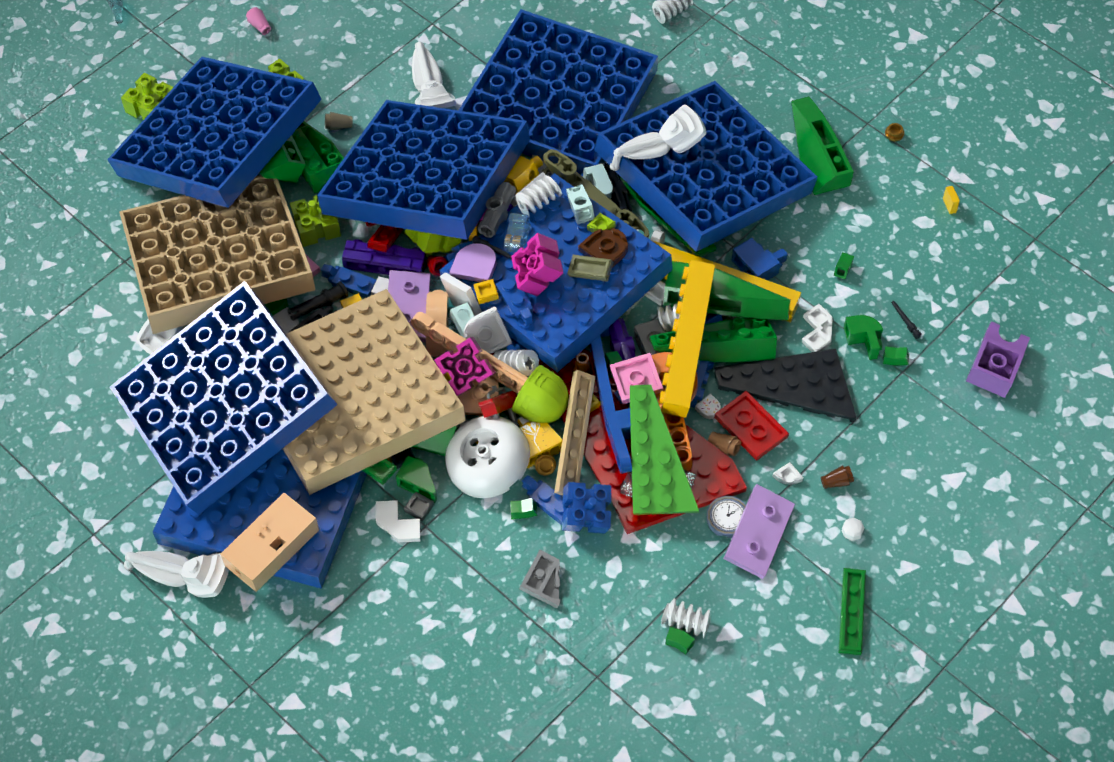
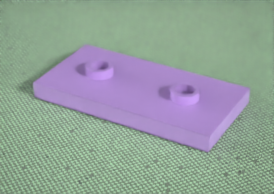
M390 270L388 292L411 325V319L417 312L426 314L430 273ZM413 328L421 342H426V336Z
M756 484L723 559L763 579L766 576L795 504Z

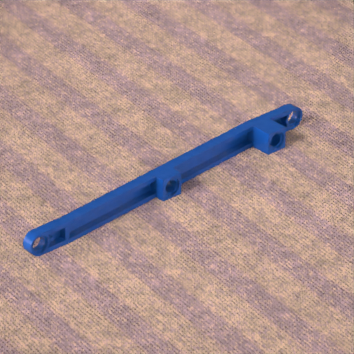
M608 327L589 346L605 427L619 471L623 474L632 472L631 459L625 443V439L631 438L630 408L615 411L601 337L609 336Z

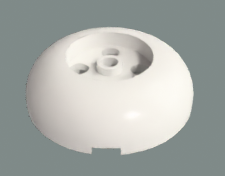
M492 416L474 418L463 424L455 432L448 444L445 456L448 475L455 486L469 496L491 498L501 495L510 490L509 487L523 477L529 463V444L521 429L506 418L500 417L495 419ZM479 441L476 446H472L475 442ZM491 442H492V443H497V442H499V443H498L497 445H495V446H494V445H491ZM472 459L477 460V463L474 466H472Z

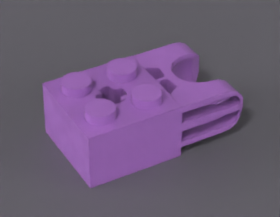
M991 321L966 382L1005 398L1013 384L1030 337L1021 334L1015 342L1005 341L999 334L1000 325Z

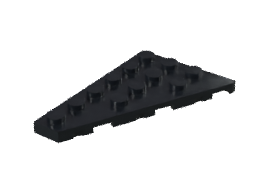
M836 349L714 367L719 390L733 391L740 395L747 391L750 395L757 396V399L776 402L784 406L793 405L803 408L804 411L825 414L832 418L837 416L849 419L850 422L856 421V414Z

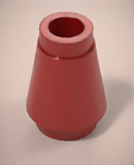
M429 256L426 260L429 270L434 276H440L439 270L448 263L445 258L439 256Z

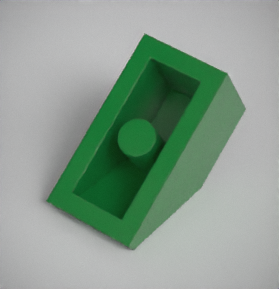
M408 456L396 474L397 486L413 494L418 492L435 503L437 501L436 489L428 465L420 458Z

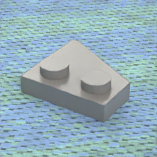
M539 550L519 589L558 608L560 604V560Z

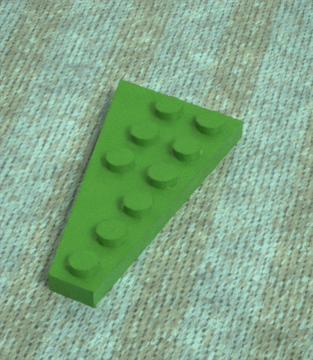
M630 385L633 514L699 513L652 386Z

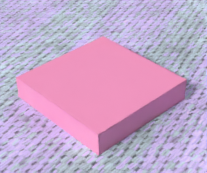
M650 353L610 365L622 404L630 402V385H651L655 394L663 391V386Z

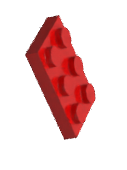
M747 391L714 415V418L732 436H737L738 440L741 441V446L756 461L789 436V433Z

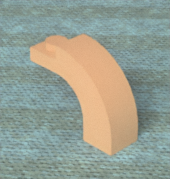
M434 290L427 293L426 314L435 319V322H439L448 328V293L443 290ZM428 336L426 337V350L431 357L443 355L447 351V349L431 340Z

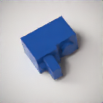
M750 238L733 249L731 261L742 272L769 280L779 273V269L783 265L782 263L787 261L788 253L783 248L774 253L768 249L764 251L760 243Z

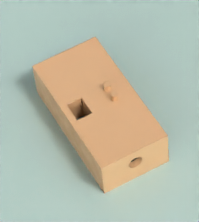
M283 493L220 554L224 566L257 592L319 531L317 520L287 494Z

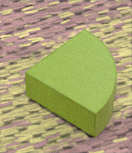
M599 213L587 225V230L590 232H595L599 229L612 230L611 228L616 227V222Z

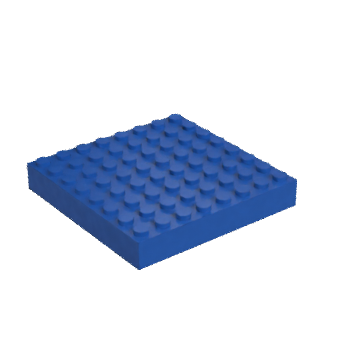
M520 9L458 111L527 121L530 141L521 154L532 157V155L539 156L544 162L543 155L550 149L557 150L576 164V172L581 175L586 167L603 164L604 166L606 164V161L594 150L598 133L631 119L657 72L658 55ZM556 156L548 158L554 164L559 162Z
M201 57L107 160L119 177L229 208L312 110L315 109L322 98L311 81Z
M716 81L598 133L594 149L610 165L614 157V150L637 136L651 132L659 133L666 120L681 106L687 105L699 115L706 128V135L693 147L680 154L670 147L668 153L652 159H630L622 156L620 168L616 171L696 252L811 194L818 178Z
M386 100L317 195L323 215L467 240L487 209L486 201L494 196L498 186L504 182L530 141L527 121Z
M554 173L550 177L560 187L562 196L554 193L556 200L553 201L548 197L549 204L546 205L542 201V209L535 206V213L528 210L529 217L521 212L517 204L508 212V218L500 224L492 238L485 237L484 235L479 237L481 240L488 241L489 244L498 247L510 255L516 253L521 247L526 248L528 246L527 242L537 233L557 240L559 249L558 259L561 260L563 274L554 282L549 281L548 287L538 296L525 292L533 307L531 314L534 323L528 326L524 324L521 317L516 318L512 316L498 290V300L479 304L482 312L496 307L508 335L527 350L535 351L541 361L558 373L671 272L673 267L670 253L589 198L593 205L594 217L602 213L616 222L615 229L625 234L628 242V252L611 269L608 282L569 276L567 272L572 256H586L578 250V245L593 232L587 230V225L591 221L577 225L566 193V189L573 188L574 186ZM506 235H512L510 243H504ZM514 235L521 236L520 244H511ZM495 253L497 265L491 278L494 280L495 286L496 283L518 274V271L513 268L512 260ZM455 257L439 270L440 276L443 273L450 275L449 272ZM456 278L470 286L477 299L473 284L480 282Z
M245 281L110 386L184 503L198 515L338 405L258 295Z
M281 449L199 515L184 503L173 486L154 527L153 535L157 544L196 555L208 556L221 553L272 503L285 493L316 518L319 531L273 576L322 589L367 474L361 470L309 495L286 453ZM280 544L275 550L277 551L282 546V544Z

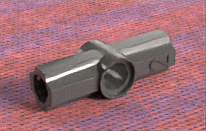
M502 182L494 196L486 201L487 210L478 227L479 233L485 237L492 238L500 224L508 218L507 209L516 193L515 186H512L509 182Z

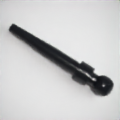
M478 236L472 239V243L487 245L495 253L512 260V255L489 244L488 241L481 240Z
M892 301V305L907 325V329L913 333V337L915 339L920 338L922 333L917 330L916 325L909 320L897 303Z

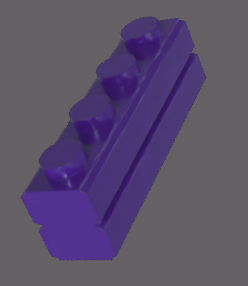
M359 239L346 241L345 250L342 255L344 268L389 275L390 270L424 273L427 257L426 253L420 248L408 249L400 245H393L387 252L367 248L368 243Z

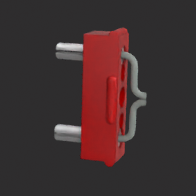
M496 385L492 386V391L487 394L488 399L479 402L484 418L492 416V418L498 419L500 418L498 413L507 410L511 422L518 420L516 413L512 412V407L517 397V393L513 390L506 392L503 387L497 388ZM495 391H496V392H499V391H502V392H503L502 394L497 395V396H495V397H492V398L490 397V395H491V394H494Z

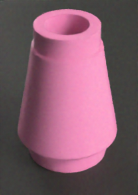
M254 7L247 12V22L259 32L266 35L271 31V27L261 9Z

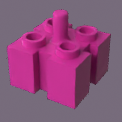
M540 233L535 234L527 242L528 246L526 248L521 247L511 256L513 268L518 271V274L515 275L517 288L535 296H538L548 287L549 281L554 282L563 274L562 263L558 259L559 249L557 240Z
M470 337L457 345L458 352L454 353L450 350L434 360L442 374L449 373L452 379L448 383L457 396L473 388L472 381L475 379L480 383L496 373L488 359L481 360L478 354L482 352V349L474 337Z

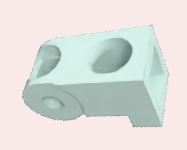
M603 164L584 168L583 178L591 182L611 200L613 186Z
M583 185L566 189L577 225L593 220L595 218L593 205Z
M468 302L450 310L449 317L458 329L460 336L464 337V328L468 321L474 317Z

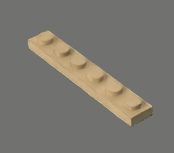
M579 370L574 371L572 376L554 492L562 496L563 488L568 482L579 483L595 382V376Z

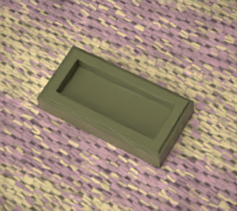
M573 255L567 274L571 277L608 282L613 261L611 259Z

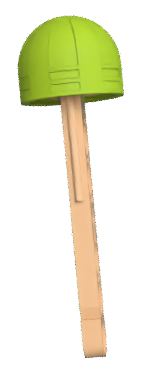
M417 312L411 319V325L415 330L426 337L428 336L445 349L452 350L454 353L458 352L456 346L467 340L443 324L435 322V319L423 312ZM483 349L478 354L481 360L488 359L496 372L490 377L518 393L512 407V412L530 422H547L548 424L556 421L564 414L569 402V393L563 380L543 365H539L529 377H526Z

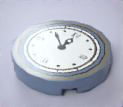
M723 496L715 499L707 510L706 519L710 530L718 536L722 535L732 538L746 504L733 496Z

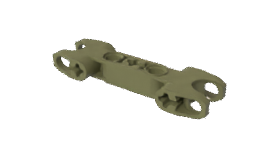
M550 149L543 155L544 163L547 166L542 170L545 175L548 172H552V175L555 173L574 187L582 184L589 198L635 230H642L644 236L649 238V230L643 222L631 211L621 210L591 182L576 172V164L571 159L553 149ZM556 156L559 162L554 164L548 158Z

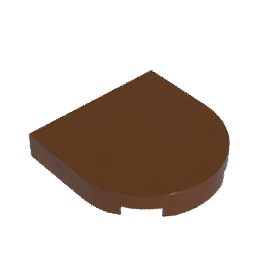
M599 229L579 244L578 250L588 257L611 259L613 261V268L626 256L628 242L625 234L618 229Z

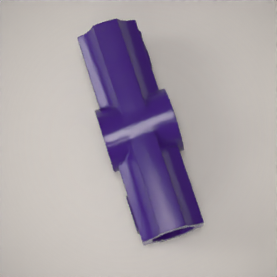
M619 317L609 326V336L612 352L617 351L622 361L636 357L635 345L632 336L628 334L624 319Z

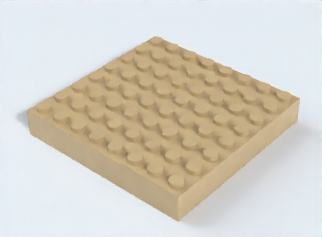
M261 175L256 176L229 208L182 195L119 211L153 334L191 324L244 281L258 295L263 304L316 290L311 268L278 179H267Z
M387 289L286 334L338 404L283 448L309 495L465 421L464 406Z

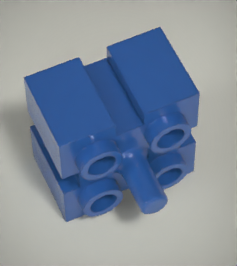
M568 482L563 488V505H568V508L562 514V531L580 532L583 527H588V533L605 534L611 528V511H606V507L611 503L612 485L594 484L590 489H586V483Z

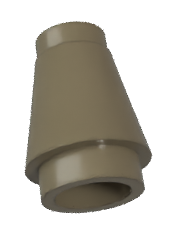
M330 112V114L325 113V129L333 131L352 128V116Z

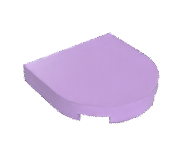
M484 244L465 246L457 253L449 273L454 278L484 282L491 280L497 265L495 253L489 246Z

